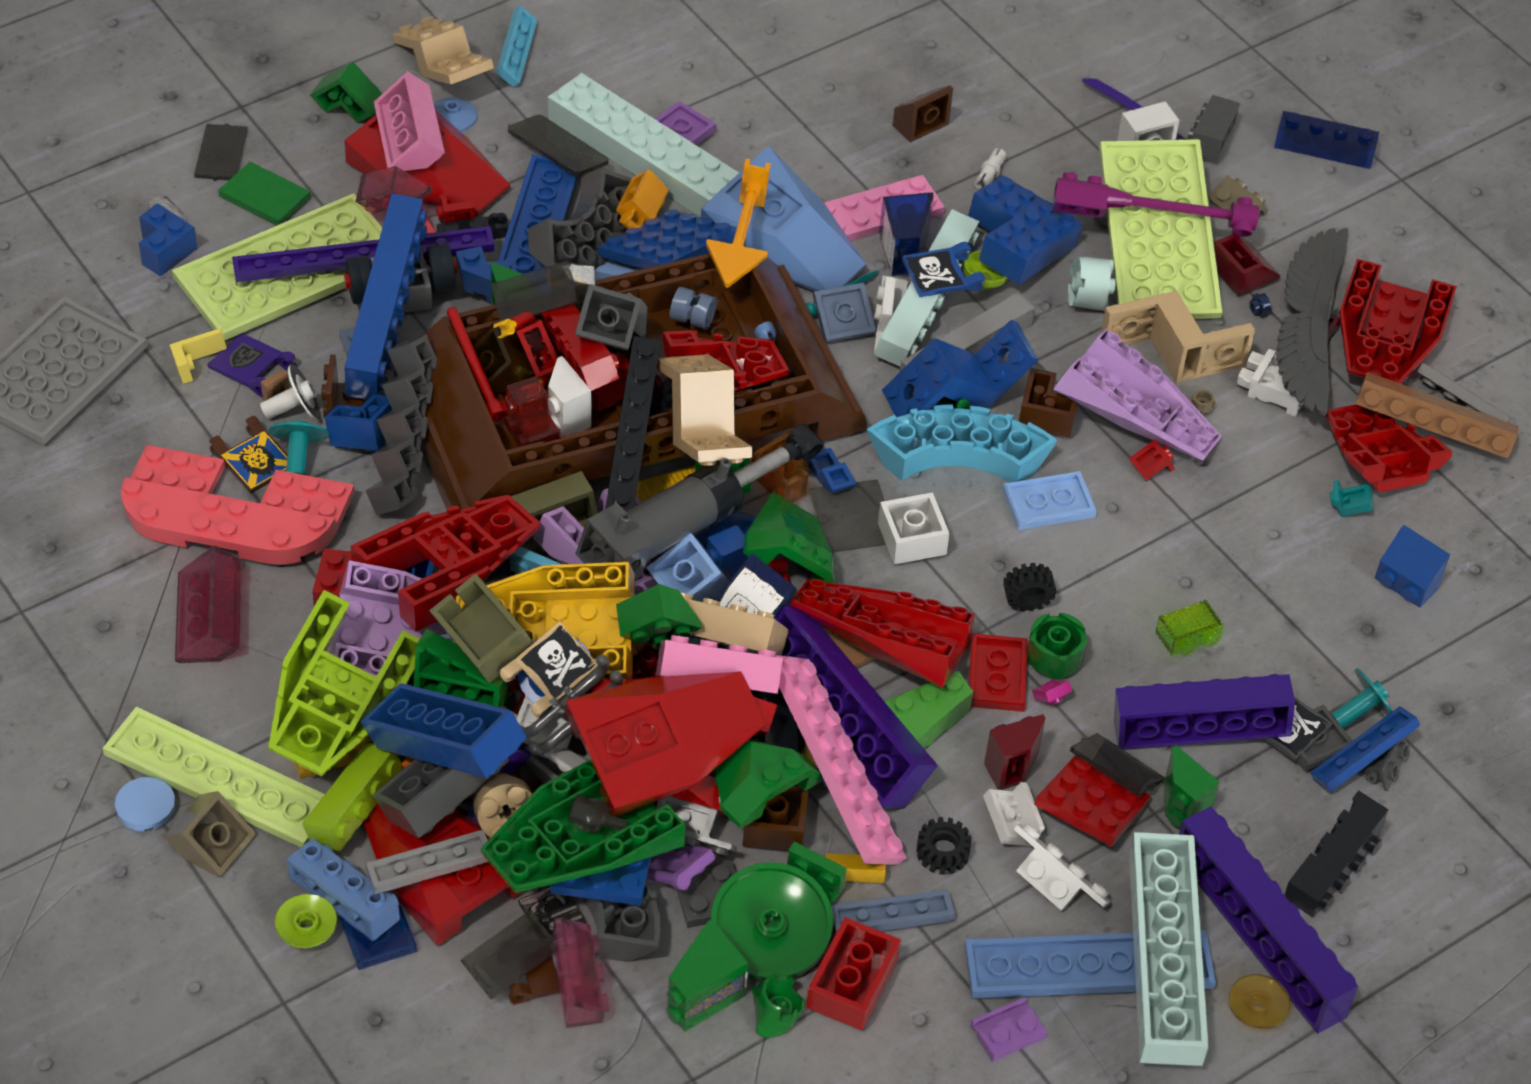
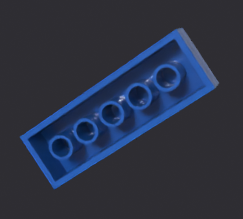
M402 683L361 721V724L378 749L483 778H488L494 774L509 755L515 753L519 745L527 738L511 710Z

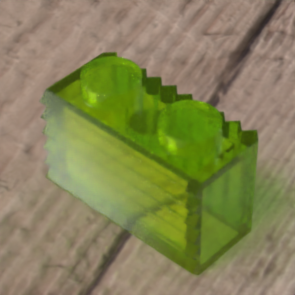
M1205 599L1203 602L1190 604L1183 609L1180 608L1174 612L1171 611L1169 614L1166 613L1164 616L1161 615L1158 618L1155 632L1162 643H1164V646L1167 647V651L1173 656L1178 653L1188 654L1195 647L1203 644L1208 646L1215 644L1221 638L1224 624Z

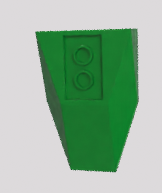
M589 759L540 786L481 847V853L513 891L517 893L612 870L684 847L685 823L668 804L657 809L653 803L612 819L600 792L601 782Z

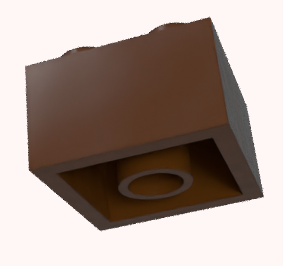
M796 784L768 800L762 816L744 826L742 846L788 851L794 841L803 845L808 790L803 791Z

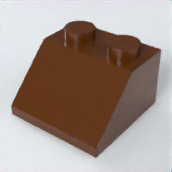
M950 85L934 89L894 108L892 126L911 143L949 125L953 87Z

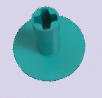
M294 420L273 424L269 427L270 435L289 441L286 472L302 475L306 474L308 442H319L329 437L327 429L309 424L306 421Z
M1356 668L1354 671L1365 689L1331 713L1343 729L1377 705L1386 716L1392 712L1391 707L1385 700L1389 697L1386 689L1378 680L1372 683L1359 668Z

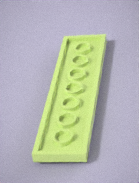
M135 707L102 748L105 756L149 777L163 780L169 786L194 798H197L200 794L219 791L247 823L300 848L309 841L302 823L325 795L138 707Z

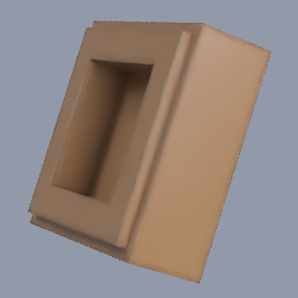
M283 369L261 381L263 400L265 401L290 389L289 376Z

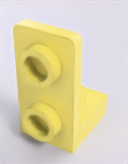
M221 329L170 344L183 384L193 381L190 370L195 369L192 360L227 349Z

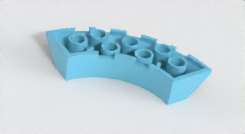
M953 405L933 406L932 410L918 411L917 408L911 409L909 414L900 417L893 415L869 427L866 432L883 466L902 481L918 472L946 466L980 469L997 475L1008 482L1027 480L1037 472L1057 443L1056 438L1030 422L1026 425L1014 420L1013 415L990 413L988 408L970 406V409L953 408Z

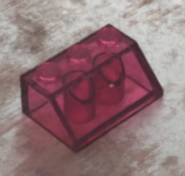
M555 918L552 944L565 1026L570 1028L603 1023L604 1013L609 1012L607 993L601 994L600 983L604 982V972L602 964L596 963L595 954L599 953L598 936L592 935L589 924L564 918Z

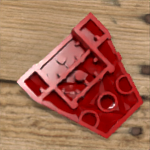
M691 330L663 332L662 338L666 357L708 354L734 370V393L789 375V368L773 340L739 336L737 342L723 341V334L714 333L713 339L698 338L697 331Z
M1357 404L1329 409L1325 415L1347 462L1379 492H1388L1389 490L1423 484L1429 479L1431 470L1440 469L1452 456V451L1431 434L1427 437H1422L1415 433L1416 426L1409 423L1407 428L1395 422L1396 418Z

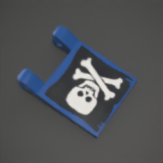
M960 242L951 248L904 255L902 257L919 298L965 289L972 291L983 289L984 275L981 272H976L965 278L957 260L963 261L968 259L967 251H970L971 248L967 242Z

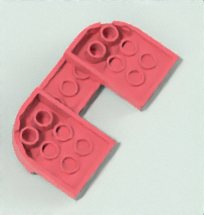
M146 445L131 477L124 478L121 488L126 518L132 523L133 529L147 539L185 548L190 541L238 551L239 558L276 565L300 562L301 556L308 555L311 552H314L316 555L326 548L337 534L355 493L354 484L275 470L260 503L213 494L214 489L225 469L224 459Z

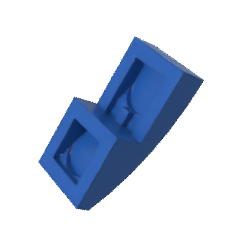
M831 447L821 450L815 458L806 462L817 480L830 493L852 488L857 484L845 462L839 463Z

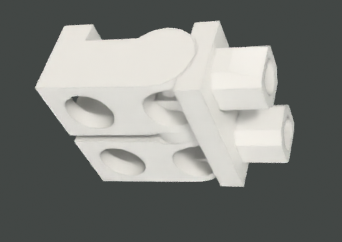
M1268 349L1265 355L1252 351L1246 368L1252 369L1255 372L1242 368L1238 375L1237 384L1249 389L1248 397L1253 399L1257 397L1263 402H1273L1287 408V414L1296 417L1304 404V400L1300 404L1295 397V393L1292 395L1289 393L1288 384L1283 385V373L1278 372L1281 361L1277 362L1276 351Z

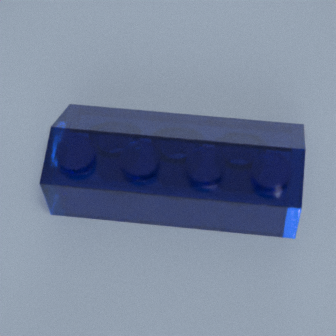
M1283 110L1274 148L1370 169L1379 132Z

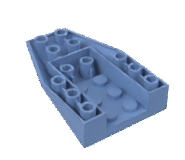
M767 146L750 162V165L764 168L766 163H771L765 205L764 207L754 206L744 245L749 248L767 251L768 258L778 266L784 264L794 284L812 291L846 286L866 267L865 261L825 203L770 146ZM743 170L701 208V219L710 218L716 224L729 223L731 226H738L744 204L739 202Z

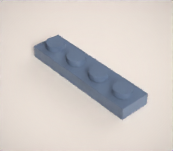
M948 889L831 905L835 935L844 917L879 931L950 922L954 921L955 916Z

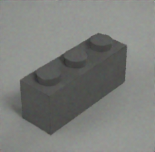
M1212 95L1208 103L1204 102L1201 113L1195 120L1194 128L1191 127L1187 140L1200 139L1203 157L1217 161L1236 123L1240 107L1239 102Z

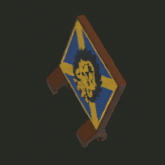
M256 416L246 419L248 424L246 431L252 437L229 450L220 436H214L209 439L211 453L220 459H224L225 465L250 494L269 484L275 470L286 471L287 454L264 430Z

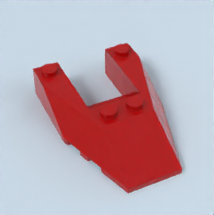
M510 495L475 501V506L460 509L457 505L447 507L446 512L431 515L429 512L418 514L351 545L352 561L403 571L429 559L440 569V571L398 590L400 617L417 632L438 622L429 610L449 594L456 600L458 594L455 589L475 573L484 582L541 528V523Z

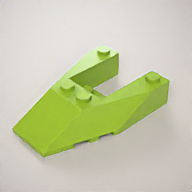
M323 590L283 660L268 745L270 751L320 776H323L368 735L361 721L400 683L409 684L415 671L416 644L420 640V638L402 630L377 677L326 652L346 618L350 605L349 602L326 590Z

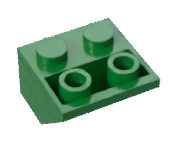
M661 584L616 604L620 637L631 639L634 643H645L652 645L655 649H660L661 641H671V635L688 638L691 636V633L702 629L701 621L680 591Z

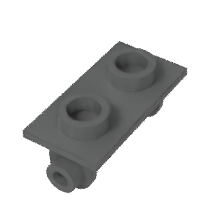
M1405 737L1368 765L1365 774L1369 782H1383L1384 790L1388 791L1392 781L1398 777L1399 768L1403 760H1406L1409 755L1410 747L1406 743Z

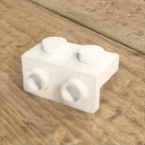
M1020 782L1013 791L988 789L983 795L1001 844L1031 845L1013 830L1016 824L1025 826L1028 823L1040 834L1044 831V824L1037 807L1034 805V799L1026 782Z

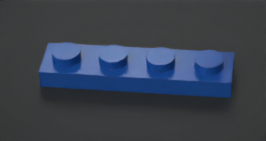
M1399 706L1312 770L1310 773L1313 780L1329 792H1332L1421 726L1418 718Z

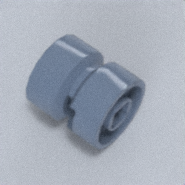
M680 286L672 300L670 319L682 323L690 321L692 326L707 330L716 311L717 298L704 293H700L697 296L695 290Z

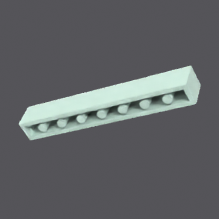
M952 209L929 251L951 248L960 242H967L970 246L974 247L980 234L976 232L979 221ZM957 260L959 267L961 269L963 264L960 263L961 260ZM911 281L882 333L874 355L900 366L902 360L914 354L918 349V346L915 345L916 342L922 343L926 335L927 329L925 326L930 327L936 316V312H933L934 309L939 311L944 302L945 296H943V293L919 298Z

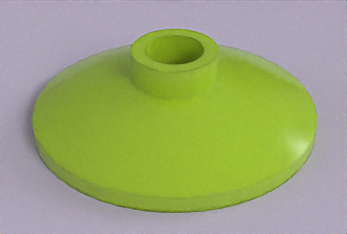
M302 894L290 898L281 905L275 917V928L279 937L285 943L297 948H311L324 943L332 936L337 925V915L333 905L325 898L313 894ZM304 925H311V927L303 928Z

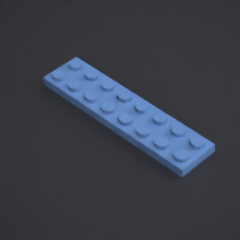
M1200 930L1204 989H1214L1216 980L1206 930ZM1133 933L965 939L964 948L971 999L1136 992Z

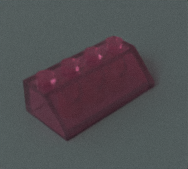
M216 545L178 572L175 662L177 663L221 662L239 649L241 559Z

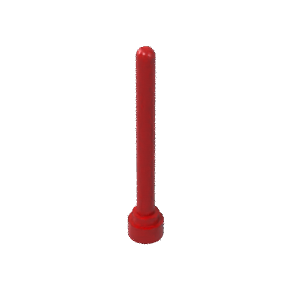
M450 307L447 310V315L486 402L485 404L493 423L498 422L508 415V411L504 403L495 398L457 309Z

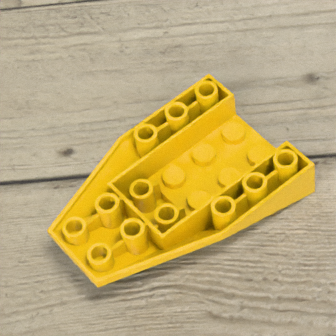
M629 562L543 565L486 585L525 630L532 642L542 637L560 621L574 638L584 644L595 662L599 655H605L608 658L610 666L603 678L610 679L612 671H619L623 679H632L633 640L620 637L616 608L617 603L634 596L635 573ZM456 596V602L461 609H466L467 606L460 596Z

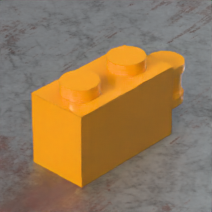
M650 169L632 177L616 208V211L621 215L619 222L627 229L639 228L645 224V221L657 219L656 215L659 209L665 204V197L669 189Z

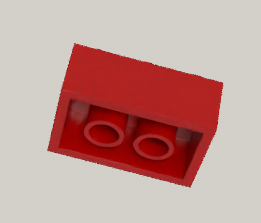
M844 917L808 987L806 1008L863 1031L898 961L901 939Z

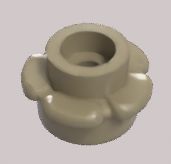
M1203 389L1197 390L1189 400L1201 414L1211 412L1216 404L1213 394Z

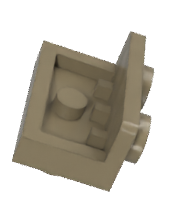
M1228 175L1207 197L1215 206L1224 209H1230L1232 202L1237 203L1238 198L1248 197L1253 200L1252 205L1259 206V213L1261 212L1265 215L1268 212L1264 204L1266 200L1259 193L1254 192L1252 194L1247 190L1248 187L1243 181L1238 178L1233 180Z

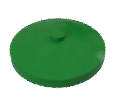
M759 863L736 872L719 889L711 910V919L715 921L748 962L747 977L763 981L775 973L777 974L776 977L791 975L793 978H796L809 971L825 954L833 930L832 908L825 891L809 874L794 866L783 863Z

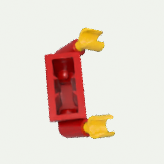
M525 311L510 319L497 322L493 327L498 326L500 328L501 335L498 336L499 339L512 335L515 331L519 336L536 375L533 381L523 382L520 385L521 390H527V394L524 397L526 399L540 396L541 388L551 379L557 355L542 320H536L533 313Z

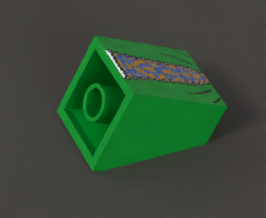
M713 919L705 924L670 974L668 980L666 1012L670 1020L674 1024L678 1023L685 1032L746 996L748 962Z

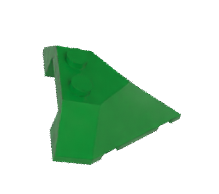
M750 738L713 770L715 785H718L720 810L739 829L760 818L767 801L796 784L803 791H806L824 780L818 767L807 756L793 749L778 747L754 738Z

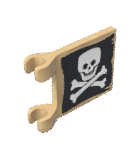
M559 621L516 659L500 670V676L505 682H509L523 669L545 695L531 706V712L535 717L540 718L552 707L549 703L552 698L560 700L565 695L563 689L569 685L573 689L592 673L598 664Z

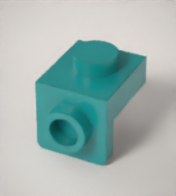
M1339 480L1333 481V491L1329 493L1332 507H1337L1341 517L1373 511L1372 489L1369 483L1343 489Z

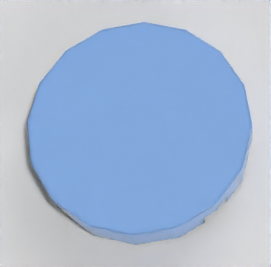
M141 777L131 780L121 787L116 795L115 810L119 821L125 827L135 831L161 828L170 821L175 813V795L172 788L165 781L154 777Z

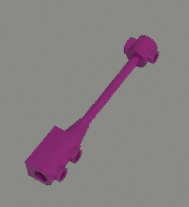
M1072 172L1063 173L1062 178L1057 177L1052 211L1102 218L1107 208L1136 206L1228 219V227L1232 228V234L1235 233L1240 237L1251 236L1258 223L1259 206L1252 205L1253 200L1248 197H1240L1237 199V203L1232 202L1230 209L1132 196V194L1110 187L1108 184H1102L1103 178L1099 176H1089L1087 181L1077 180L1078 175Z

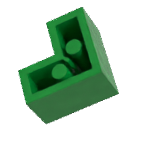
M351 61L324 76L310 96L326 113L341 105L359 123L374 114L376 111L374 101L383 93Z

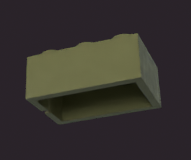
M582 471L511 496L539 522L543 514L562 506L583 527H585L588 518L598 514L593 489ZM533 536L521 546L537 554L546 552Z
M475 573L455 589L467 606L466 609L462 610L453 596L449 594L429 611L490 683L500 675V670L516 659L533 642L520 624Z

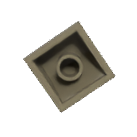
M215 791L200 794L164 835V838L183 859L220 877L256 835V832L220 792Z

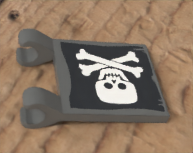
M1295 698L1291 736L1264 738V740L1296 762L1303 752L1305 753L1314 745L1315 741H1318L1324 733L1333 727V723Z

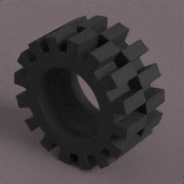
M1025 563L1021 564V569L1014 567L1012 569L1013 573L1008 572L1006 574V577L1003 579V586L1009 606L1012 605L1013 609L1019 608L1020 611L1024 612L1028 608L1029 611H1034V607L1042 609V604L1048 606L1051 603L1050 600L1055 599L1057 590L1052 571H1050L1048 566L1044 567V564L1040 563L1036 567V563H1030V566L1026 567Z
M938 817L937 823H935L934 819H931L928 825L924 824L921 831H919L916 852H918L917 858L919 861L922 860L924 868L930 865L929 871L933 873L936 869H940L939 874L945 875V870H948L949 874L955 873V868L960 871L963 869V865H966L968 862L972 838L971 835H968L969 830L967 827L962 829L963 823L958 821L956 824H953L954 818L948 817V822H944L943 817ZM946 840L951 842L955 849L952 851H940L933 846V842Z

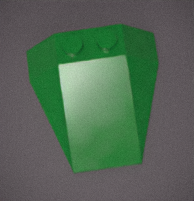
M773 492L744 535L743 554L767 566L780 553L812 571V579L838 583L833 555L818 517Z

